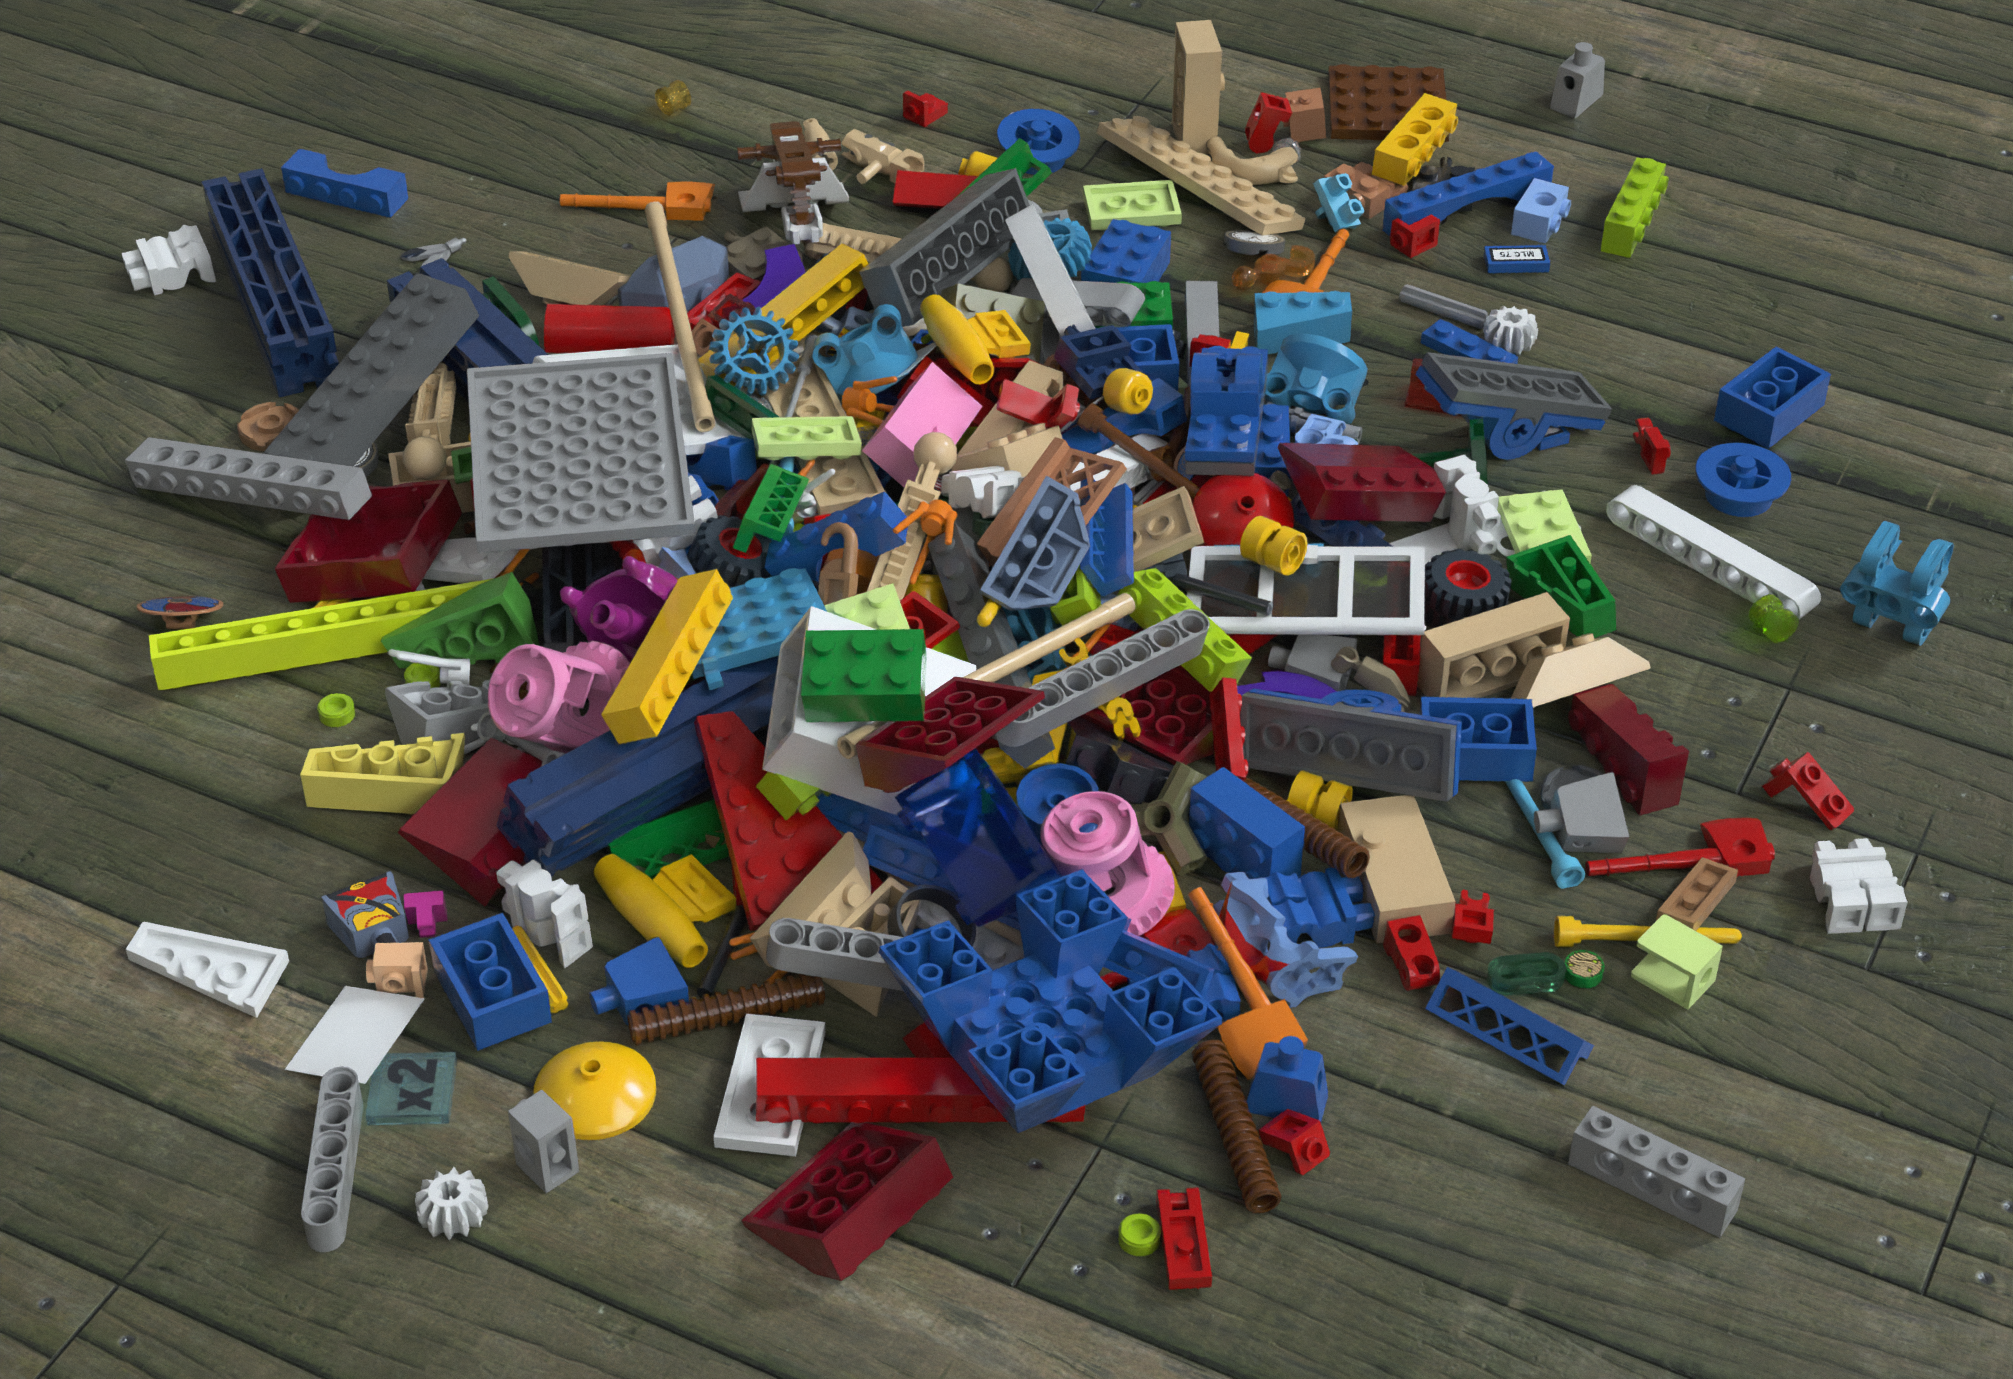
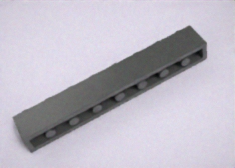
M955 524L951 545L945 544L944 532L928 543V547L953 617L960 624L958 631L967 657L971 664L976 665L977 670L1015 651L1018 647L1003 606H1001L989 626L981 627L978 625L977 616L989 599L980 594L979 591L990 571L983 553L976 545L977 542ZM1025 666L994 682L1023 688L1032 686ZM1049 732L1018 747L1004 745L997 739L1000 749L1025 769L1055 749Z

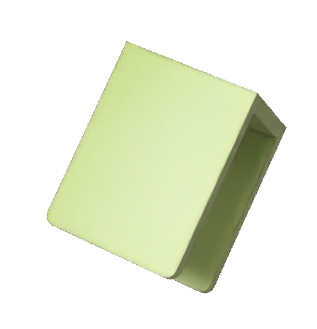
M1664 914L1638 939L1637 947L1648 954L1632 970L1631 977L1688 1010L1715 982L1723 946Z

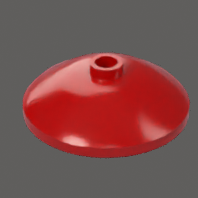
M1254 473V476L1216 475L1203 484L1194 498L1193 508L1204 540L1202 544L1204 546L1240 545L1244 530L1257 516H1263L1276 521L1281 526L1290 528L1294 526L1293 509L1286 494L1273 481L1257 473ZM1241 503H1247L1251 505V508H1245Z

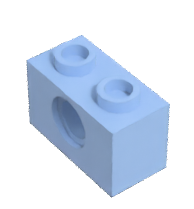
M1534 178L1514 209L1511 235L1546 244L1551 234L1558 232L1561 218L1568 216L1571 207V200L1567 199L1569 187Z

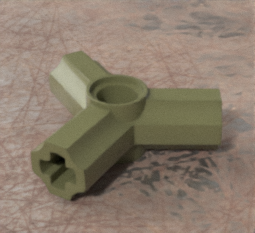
M1177 761L1157 800L1150 803L1130 805L1136 814L1141 837H1157L1176 873L1183 876L1203 866L1204 862L1208 859L1189 826L1188 817L1191 788L1207 778V776ZM1170 811V822L1165 827H1162V817L1166 812Z

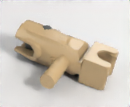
M853 129L846 134L842 141V145L850 149L849 152H843L842 156L854 164L864 167L856 176L861 184H865L878 172L886 176L890 175V181L896 183L897 170L924 172V158L922 154L908 148L902 152L894 147L893 143L881 141L876 137H872L871 134Z

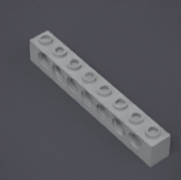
M150 437L125 459L136 488L350 520L372 497L363 469L359 467Z

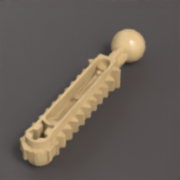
M823 223V236L819 238V242L812 243L811 240H801V243H803L805 248L804 253L815 260L820 259L822 255L833 251L843 243L863 253L870 264L902 238ZM999 256L970 280L975 281L979 288L1004 292L1013 281L1011 265L1006 259Z
M439 363L413 394L409 423L405 424L408 445L403 452V463L408 473L417 479L429 480L438 476L443 471L447 458L443 446L451 444L449 435L457 388L454 371H447V366L444 363Z
M930 432L924 434L914 445V461L919 469L914 482L907 480L898 503V507L906 516L914 512L920 502L924 501L928 504L932 500H938L941 492L934 490L938 476L947 473L956 463L957 447L953 440L944 433ZM921 516L908 526L906 544L879 556L867 591L893 583L899 600L903 599L926 535L920 524Z

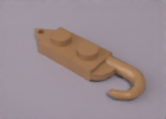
M842 522L831 524L822 534V546H826L829 538L835 533L842 534L844 538L843 558L829 561L824 566L823 571H820L818 594L824 605L857 595L858 574H856L858 538L854 529Z

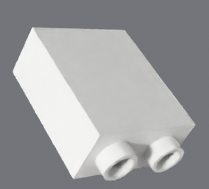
M811 606L780 645L762 770L783 775L927 826H931L952 802L960 805L966 804L974 792L979 775L978 763L967 759V754L938 773L913 783L898 792L885 793L880 789L865 787L858 755L847 759L841 755L837 746V741L840 737L863 725H870L875 721L806 722L801 698L806 630H876ZM926 648L925 696L954 676L964 677L975 671L976 665Z

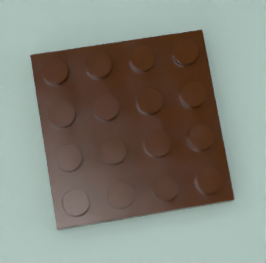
M1346 64L1329 66L1331 139L1384 140L1424 93L1446 100L1444 69L1432 66L1424 68H1408L1406 66L1379 67L1376 65L1360 67ZM1449 134L1444 142H1449Z

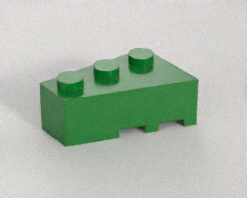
M1571 535L1506 557L1507 571L1511 579V589L1525 599L1547 592L1570 617L1568 630L1577 637L1593 633L1594 638L1616 631L1615 599Z

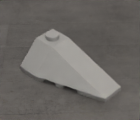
M485 680L482 687L463 685L462 681H450L449 687L430 688L429 681L386 687L385 696L401 743L403 745L417 743V738L432 736L433 742L451 740V734L458 733L465 734V745L480 738L478 731H472L471 726L478 723L480 717L489 711L488 687L490 680Z

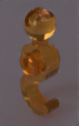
M1293 245L1290 248V259L1279 257L1275 254H1266L1256 260L1255 268L1253 269L1248 266L1236 268L1233 271L1231 280L1238 289L1248 290L1254 285L1256 280L1269 285L1274 281L1283 280L1285 275L1292 277L1306 276L1315 267V254L1307 247Z

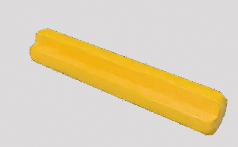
M515 925L512 930L548 990L551 1013L556 1014L560 1010H565L568 1006L567 995L521 926Z

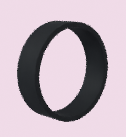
M924 884L910 888L898 900L888 916V934L906 937L907 934L902 926L900 916L902 904L912 900L930 901L943 907L954 917L960 927L962 936L971 946H973L976 939V924L968 906L956 894L940 886Z

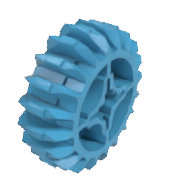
M1058 217L1050 222L1045 220L1044 225L1069 276L1077 277V272L1085 270V264L1091 261L1090 255L1093 253L1087 231H1085L1083 226H1080L1078 221L1071 222L1069 218H1065L1062 221ZM1016 242L1012 243L1008 257L1013 275L1016 276L1017 280L1032 278Z
M747 307L742 309L741 317L735 311L731 312L729 321L722 319L719 323L720 329L713 331L712 337L716 341L710 342L709 350L715 352L710 357V363L720 364L714 370L715 375L725 373L726 376L723 381L726 383L735 382L736 385L734 387L739 390L742 386L746 387V394L748 396H752L755 388H757L761 396L766 394L767 386L773 392L777 391L779 388L778 382L782 384L788 382V374H793L796 369L792 362L797 361L799 358V354L792 351L797 348L798 341L788 339L793 334V328L783 330L784 318H780L777 322L773 321V310L769 311L766 317L761 316L762 310L760 307H756L753 315L750 314ZM751 329L762 331L767 336H757ZM736 333L739 337L738 344L741 350L737 351L736 355L731 358L728 350V341ZM777 346L779 364L772 370L769 366L770 360L767 353ZM749 348H751L753 351L757 349L761 350L759 355H757L755 352L747 354ZM744 366L750 367L756 374L747 373L740 368Z

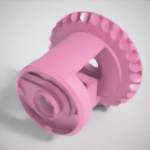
M595 641L588 643L580 642L577 646H569L564 653L535 644L518 646L509 651L499 661L491 676L488 687V708L491 718L497 728L508 736L543 744L553 751L568 753L610 730L601 714L629 667L630 662L616 648ZM527 681L526 690H528V694L521 700L519 698V689ZM588 698L589 710L584 716H581L579 709H583Z
M1091 791L1066 798L1051 809L1042 823L1040 833L1049 866V872L1044 873L1042 879L1050 882L1083 869L1103 892L1111 887L1115 888L1114 892L1107 896L1128 918L1132 919L1127 930L1128 932L1141 936L1153 928L1163 918L1171 905L1175 889L1174 877L1164 855L1159 854L1155 847H1148L1142 840L1136 814L1131 805L1115 794ZM1088 823L1098 825L1097 829L1089 833L1079 831L1080 827Z

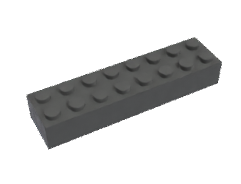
M1016 168L985 175L859 271L874 310L880 305H892L900 312L902 327L914 325L923 318L920 306L926 297L930 295L941 296L943 289L957 283L964 285L1009 249L1012 243H1015V240L1005 219L1030 206ZM885 316L879 319L881 327L885 329L891 328L895 324L891 317Z
M416 273L262 454L353 467L479 317L466 289Z

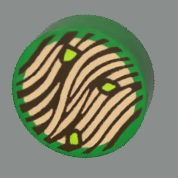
M1578 950L1566 957L1563 973L1565 979L1573 986L1592 988L1602 981L1605 965L1597 954L1587 950Z

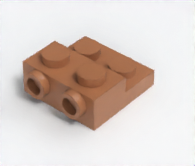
M1360 162L1354 167L1343 163L1324 175V178L1345 173L1349 175L1352 185L1346 192L1350 200L1357 199L1361 202L1364 208V213L1361 216L1367 219H1371L1384 210L1386 199L1408 192L1407 184L1403 186L1372 175L1373 167L1364 162Z

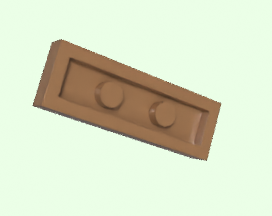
M1702 857L1658 909L1656 921L1665 914L1697 931L1736 883L1738 870Z

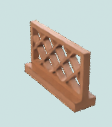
M1055 437L976 545L990 565L994 567L1046 476L1071 489L1070 485L1087 478L1088 485L1075 490L1079 495V500L1090 496L1086 505L1080 507L1085 525H1087L1127 468L1123 462L1070 448L1066 440ZM1080 462L1084 463L1085 468L1073 472ZM1105 470L1110 471L1105 478L1094 482L1093 475Z

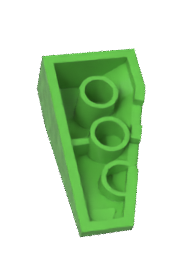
M512 572L479 584L383 636L381 639L387 651L393 649L446 659H470V664H475L477 660L495 659L496 663H499L509 651L525 644L540 646L530 600ZM391 656L398 668H407L413 664V662L398 660L397 657Z

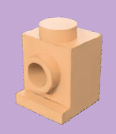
M423 942L376 943L373 959H368L366 963L367 983H375L377 991L387 993L415 992L416 997L424 998L428 968Z

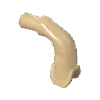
M1213 137L1207 142V151L1213 158L1212 162L1214 164L1229 168L1233 175L1249 180L1253 185L1275 182L1294 183L1298 179L1296 172L1291 166L1296 163L1298 154L1292 147L1280 148L1265 156L1240 159L1235 156L1232 150L1227 149L1222 138Z

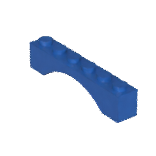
M1536 151L1486 168L1477 169L1458 177H1452L1433 185H1427L1408 193H1402L1385 200L1382 230L1390 237L1392 220L1396 218L1411 225L1432 214L1440 219L1441 222L1448 215L1463 206L1486 198L1507 197L1520 201L1534 178L1552 183L1554 166Z

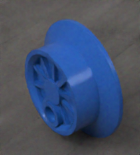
M1025 109L1014 112L1001 121L997 130L998 142L1005 151L1020 138L1028 143L1033 157L1050 167L1052 173L1063 167L1066 159L1077 151L1080 144L1079 131L1072 121L1059 113L1044 109ZM1031 167L1026 173L1035 175L1038 171Z
M1726 443L1714 446L1702 453L1696 463V476L1699 483L1705 488V496L1708 502L1717 510L1732 516L1751 517L1764 513L1771 507L1774 500L1786 493L1791 483V472L1784 460L1772 451L1752 444Z

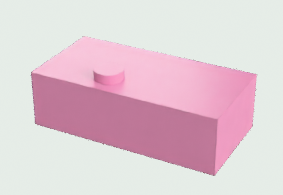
M932 362L908 387L862 451L899 484L905 487L907 480L914 482L919 469L914 461V445L924 434L940 432L950 437L956 445L982 408V405Z

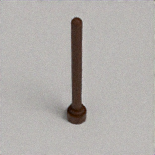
M1091 403L1084 410L1077 422L1079 427L1088 433L1090 431L1095 434L1097 432L1101 433L1175 487L1185 486L1192 499L1195 498L1200 489L1199 486L1107 422V417L1103 415L1104 410L1094 403Z

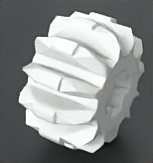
M1514 305L1512 308L1501 306L1500 310H1491L1490 315L1486 317V322H1484L1483 332L1487 342L1501 347L1507 352L1520 355L1522 351L1527 352L1531 350V346L1535 344V339H1537L1538 328L1535 315L1528 314L1527 309H1516Z
M455 1167L452 1168L449 1174L445 1175L436 1170L435 1180H422L421 1191L416 1193L415 1198L416 1209L418 1210L417 1216L422 1228H428L433 1237L444 1232L450 1241L454 1233L460 1232L467 1237L469 1227H481L482 1216L487 1214L488 1201L487 1197H485L484 1184H482L481 1179H475L470 1170L460 1175Z

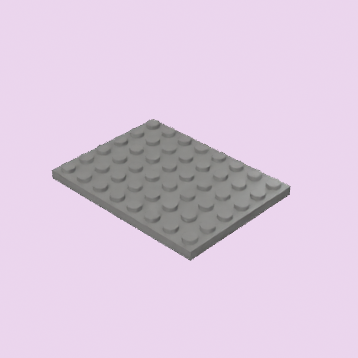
M672 353L467 369L478 553L572 546L588 543H608L611 541L635 539L644 540L647 538L670 536L680 537L682 535L695 534L694 514Z

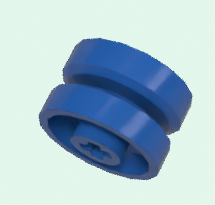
M1062 763L1048 764L1030 771L1020 781L1016 792L1017 824L1023 844L1027 850L1038 857L1046 859L1040 834L1045 817L1052 808L1066 798L1084 792L1098 791V786L1090 774L1077 766ZM1088 823L1080 827L1079 831L1089 833L1097 829L1098 825Z

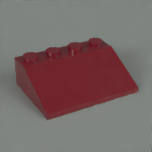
M1279 443L1277 447L1311 520L1431 522L1446 494L1435 469L1399 446Z
M1177 666L1120 695V698L1126 699L1131 704L1134 713L1133 717L1137 719L1141 729L1140 736L1136 738L1133 736L1131 729L1126 728L1124 730V740L1173 765L1177 761L1187 765L1214 754L1209 697L1211 692L1188 671ZM1098 707L1080 716L1115 734L1114 725L1109 721L1104 711Z
M954 676L925 696L924 721H889L855 744L865 787L880 789L885 793H894L948 768L1045 699L1044 691Z
M490 738L397 833L485 907L504 887L498 883L496 874L498 870L510 861H515L521 866L526 864L523 860L525 853L519 846L513 848L496 826L500 810L507 807L503 802L507 785L519 778L525 779L529 773L542 767V761L496 739Z
M852 1122L741 1221L745 1228L813 1274L842 1281L844 1278L851 1276L856 1271L857 1266L872 1252L879 1250L885 1244V1240L899 1227L907 1224L925 1203L938 1196L941 1189L954 1177L935 1137L868 1123Z

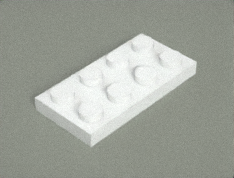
M746 1014L714 1133L715 1148L796 1157L804 1122L801 1120L783 1123L756 1122V1058H820L825 1037V1022Z

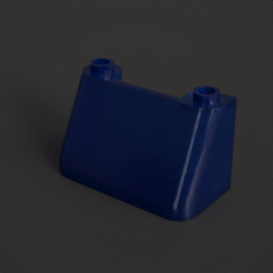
M976 748L948 768L916 782L895 796V799L902 808L897 812L899 819L908 832L916 829L923 837L957 891L960 902L955 905V908L967 925L974 922L980 928L1017 911L1016 894L1063 877L998 776Z

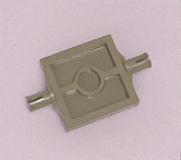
M767 226L745 237H741L732 229L724 235V239L730 243L726 246L729 271L733 274L738 272L760 282L765 275L764 250L790 245ZM798 251V254L803 264L802 253Z

